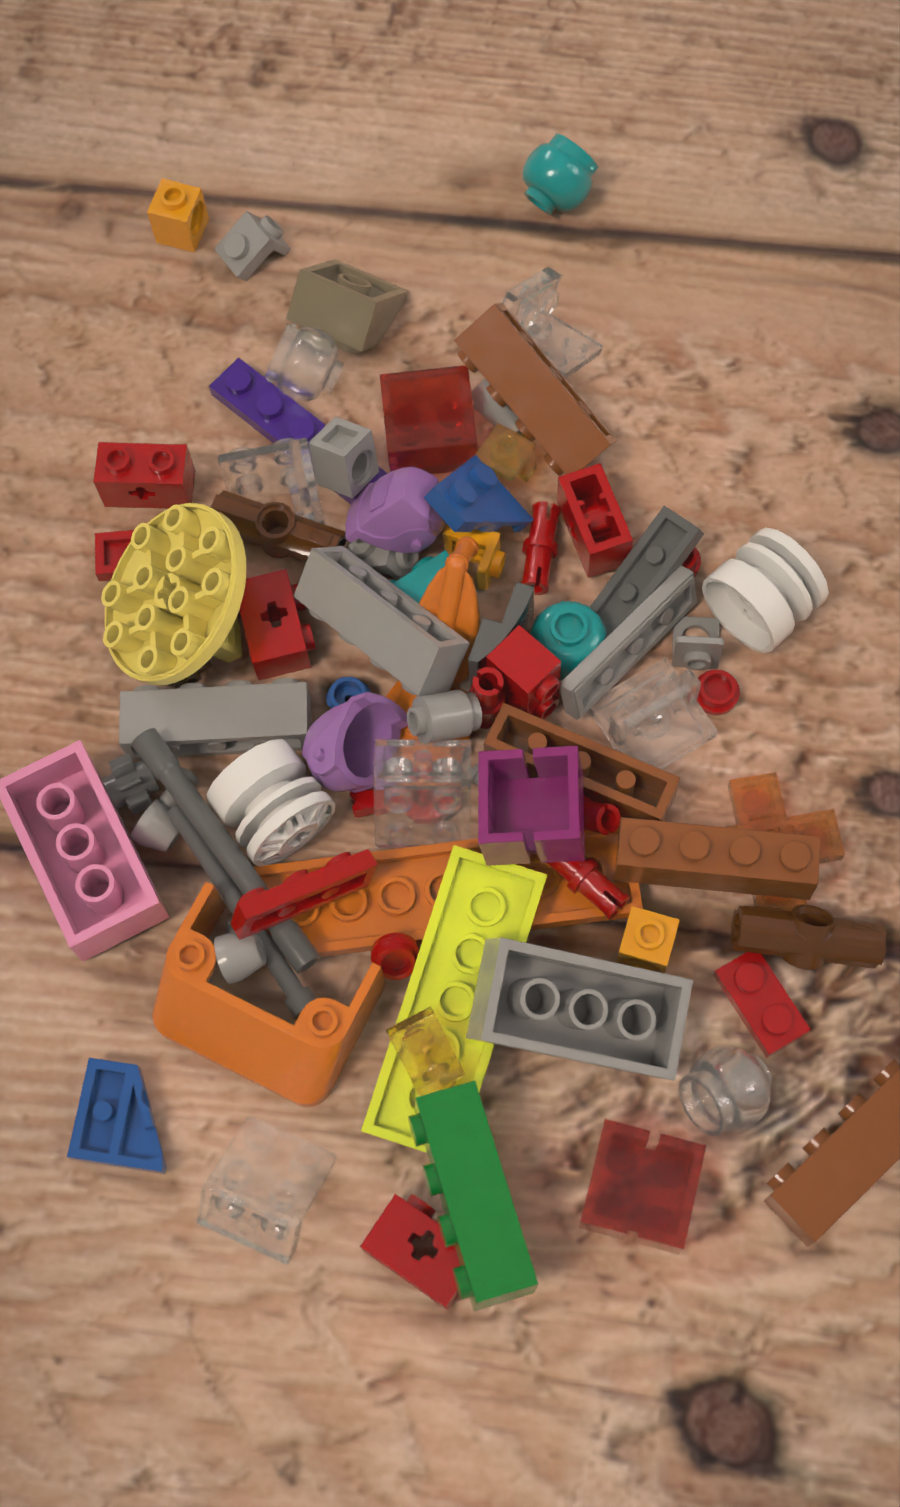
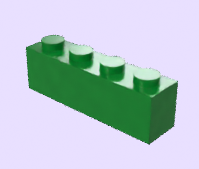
M471 1081L415 1097V1114L408 1116L409 1126L416 1147L425 1144L430 1164L423 1165L422 1168L430 1196L439 1194L445 1214L437 1216L444 1245L446 1248L455 1246L460 1266L454 1267L452 1270L460 1299L470 1298L473 1310L478 1311L535 1293L538 1281L476 1082Z

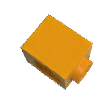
M164 178L161 179L147 210L155 241L159 244L195 253L209 221L202 189Z
M632 906L616 963L665 973L680 920Z

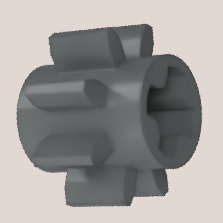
M130 753L109 761L112 773L102 777V780L115 808L118 810L128 805L133 815L147 809L153 803L150 794L159 791L160 787L144 761L134 762Z

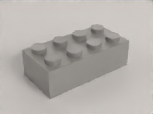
M502 937L485 939L466 1038L675 1081L693 980Z

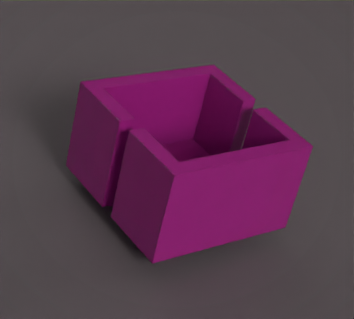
M578 746L533 748V760L538 778H530L523 749L478 751V844L487 866L530 864L531 854H538L540 863L585 861L583 769Z

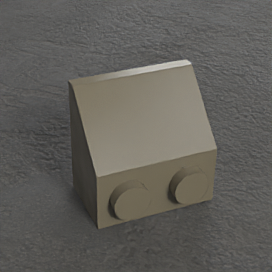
M334 259L300 269L286 319L299 324L300 331L314 337H329L337 341V347L359 354L379 345L406 301L409 291Z

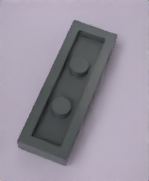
M666 506L662 507L590 606L601 617L607 630V636L684 563L704 535L698 527Z

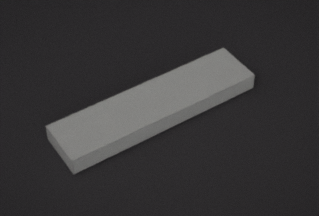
M682 565L678 567L561 681L560 692L565 713L576 720L581 718L697 604L694 573Z

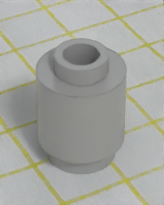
M460 689L417 696L413 700L412 707L407 711L408 728L411 734L417 736L423 744L467 737L473 730H478L482 722V711L478 698L474 693H465Z

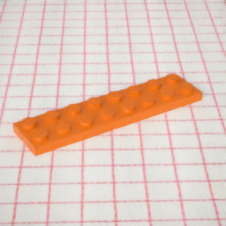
M619 827L616 832H609L607 836L586 830L584 831L585 859L587 861L591 858L594 859L600 866L598 870L620 890L630 896L627 904L622 910L618 907L616 910L618 914L611 920L628 918L632 906L643 909L639 883L614 881ZM478 838L373 851L371 854L378 865L368 887L296 916L292 920L297 922L321 957L371 951L374 942L381 936L389 933L409 935L420 945L427 929L453 845L482 854ZM531 854L530 864H516L548 874L530 930L608 921L605 917L606 915L580 892L574 894L567 888L568 881L548 863H540L537 854ZM333 857L263 865L260 867L255 866L254 869L267 887L271 889L281 885L288 876L299 870L307 869L310 873L324 867Z

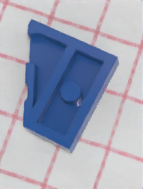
M476 455L434 486L423 497L454 532H471L473 529L482 532H496L501 526H512L514 532H521L534 520L497 479L495 472Z
M95 1058L88 1059L67 1154L69 1159L159 1174L166 1173L165 1158L143 1074L138 1065Z

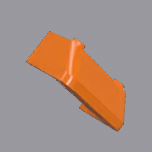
M205 882L167 950L152 1014L156 1029L166 1039L298 1106L314 1107L321 1104L332 1091L386 987L381 966L372 962L349 1007L331 998H318L309 1002L302 1009L293 1025L208 983L217 965L215 947L208 938L226 905L216 887Z

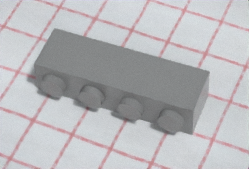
M344 546L311 548L294 594L297 600L309 608L308 612L313 617L325 621L339 632L338 635L343 641L358 647L368 655L370 662L374 666L388 671L398 679L403 689L416 696L449 691L470 642Z
M279 678L272 681L271 684H253L245 680H235L228 682L226 686L207 687L201 683H186L177 689H161L157 686L142 685L134 688V691L120 692L119 745L124 754L130 753L133 760L141 759L132 746L133 740L142 732L151 728L157 730L177 758L244 754L257 745L276 739L285 740L294 751H302L305 736L312 725L311 696L307 682H299L293 678Z

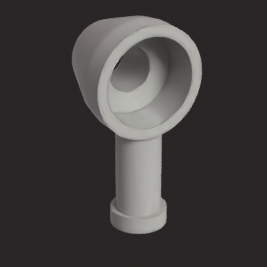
M181 767L192 784L196 786L199 782L196 775L188 769ZM167 789L159 800L156 799L147 808L130 835V838L136 843L163 852H168L181 835L168 816V811L177 803Z
M232 917L227 922V934L215 937L214 941L217 962L228 984L240 982L248 978L265 965L267 961L264 946L259 935L253 934L239 940L230 924Z

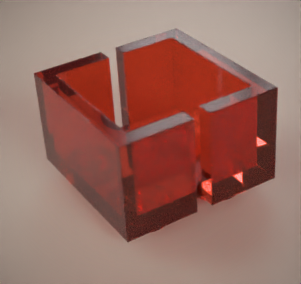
M465 365L379 374L390 472L405 467H415L430 474L454 472L474 455L478 457L469 369Z
M605 1119L579 1228L624 1240L627 1231H632L636 1233L634 1243L679 1255L685 1247L707 1145L660 1134L653 1151L645 1148L649 1140L650 1130Z

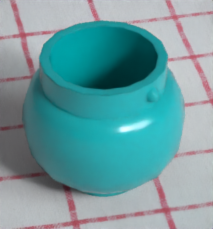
M556 133L549 144L543 143L539 145L527 158L522 171L523 181L528 187L524 194L535 206L549 215L554 210L563 213L571 212L590 193L592 187L591 177L598 169V165L580 146L567 137Z
M561 601L546 607L537 615L530 630V634L561 661V681L607 638V630L601 617L591 607L576 601Z

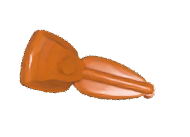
M464 536L457 541L454 552L445 561V567L440 569L434 576L419 602L422 607L470 642L449 691L463 690L458 685L469 676L468 659L480 628L477 593L473 579L467 572L470 560L479 551V545L474 538ZM399 680L386 695V698L391 699L406 713L412 707L414 698L417 697L404 690ZM408 726L401 729L391 765L410 772L416 768L439 767L450 776L457 775L461 771L468 753L471 734L467 737L423 744L417 736L411 734Z

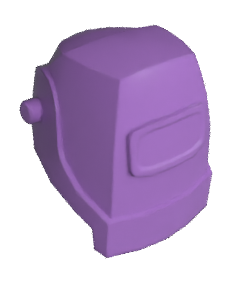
M405 467L391 471L376 482L369 483L358 493L347 513L345 524L346 539L351 543L360 539L381 549L394 552H421L435 541L436 537L447 525L423 498L439 483V479L422 469Z
M365 692L350 697L347 702L330 709L311 725L305 736L302 756L306 759L315 779L326 789L356 793L372 788L385 775L394 758L401 729L408 726L407 713L391 699L382 695Z

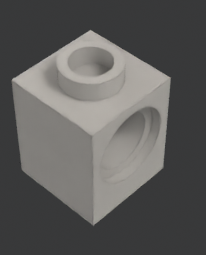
M334 417L308 443L317 485L354 498L379 473L371 429Z

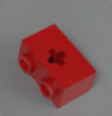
M98 442L93 482L104 507L169 509L176 504L192 503L196 470L187 444Z
M601 463L559 476L557 504L561 509L560 512L587 578L618 569L632 550L633 538Z
M287 569L246 578L244 595L239 610L258 681L311 668L308 652L316 650L310 623L300 624L298 611L306 610V607L294 597L298 583L290 584ZM281 620V626L273 627L272 622Z
M518 625L486 656V667L495 668L502 674L505 704L545 720L553 713L560 702L558 697L561 685V661L524 628Z
M394 1194L360 1245V1248L448 1310L459 1294L452 1268L460 1266L455 1246L445 1247L439 1224L431 1219L436 1212L435 1209L413 1194H410L406 1201L397 1194ZM429 1235L435 1237L432 1243L437 1251L435 1257L431 1258L428 1255H424L420 1261L414 1259L417 1253L412 1245L414 1239L417 1237L425 1241Z

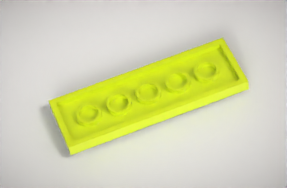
M453 845L361 1129L362 1132L427 1153L425 1144L416 1147L409 1126L408 1116L415 1114V1097L471 1081L476 1082L478 1092H480L494 1044L467 1039L466 1035L485 939L502 937L524 943L527 942L548 874L516 864L487 866L481 853Z

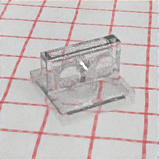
M666 657L610 689L588 710L616 751L659 769H663L716 737L718 731L697 702L701 686L699 679L691 668L678 675Z

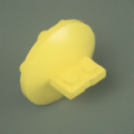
M186 503L173 505L148 523H141L134 529L131 542L121 556L112 579L104 587L101 596L102 603L105 606L103 642L109 648L115 663L125 674L148 684L168 685L192 675L207 663L212 656L228 663L242 657L238 611L241 606L246 583V555L242 538L233 522L221 512L206 505Z

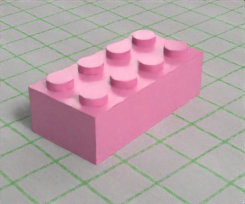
M81 740L0 779L1 802L70 949L82 962L170 918L121 816L107 792L98 769Z

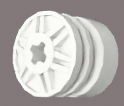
M771 528L758 530L750 538L749 543L742 545L737 550L735 559L724 561L703 581L702 585L705 601L722 626L739 642L761 653L773 651L792 633L795 622L806 620L813 609L818 608L826 601L829 594L826 579L808 552L791 537Z
M283 739L267 741L239 756L219 774L207 792V803L225 826L231 829L238 828L236 830V841L240 846L247 848V856L253 864L259 867L276 863L302 848L324 828L335 812L336 803L329 794L321 791V784L312 776L304 777L306 765L289 743Z

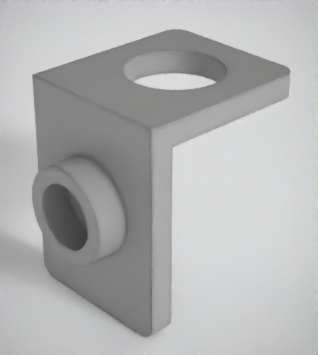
M684 616L673 626L672 667H685L691 670L718 669L724 647V639L719 638V620L717 618ZM691 628H699L705 631L708 637L683 636V634Z

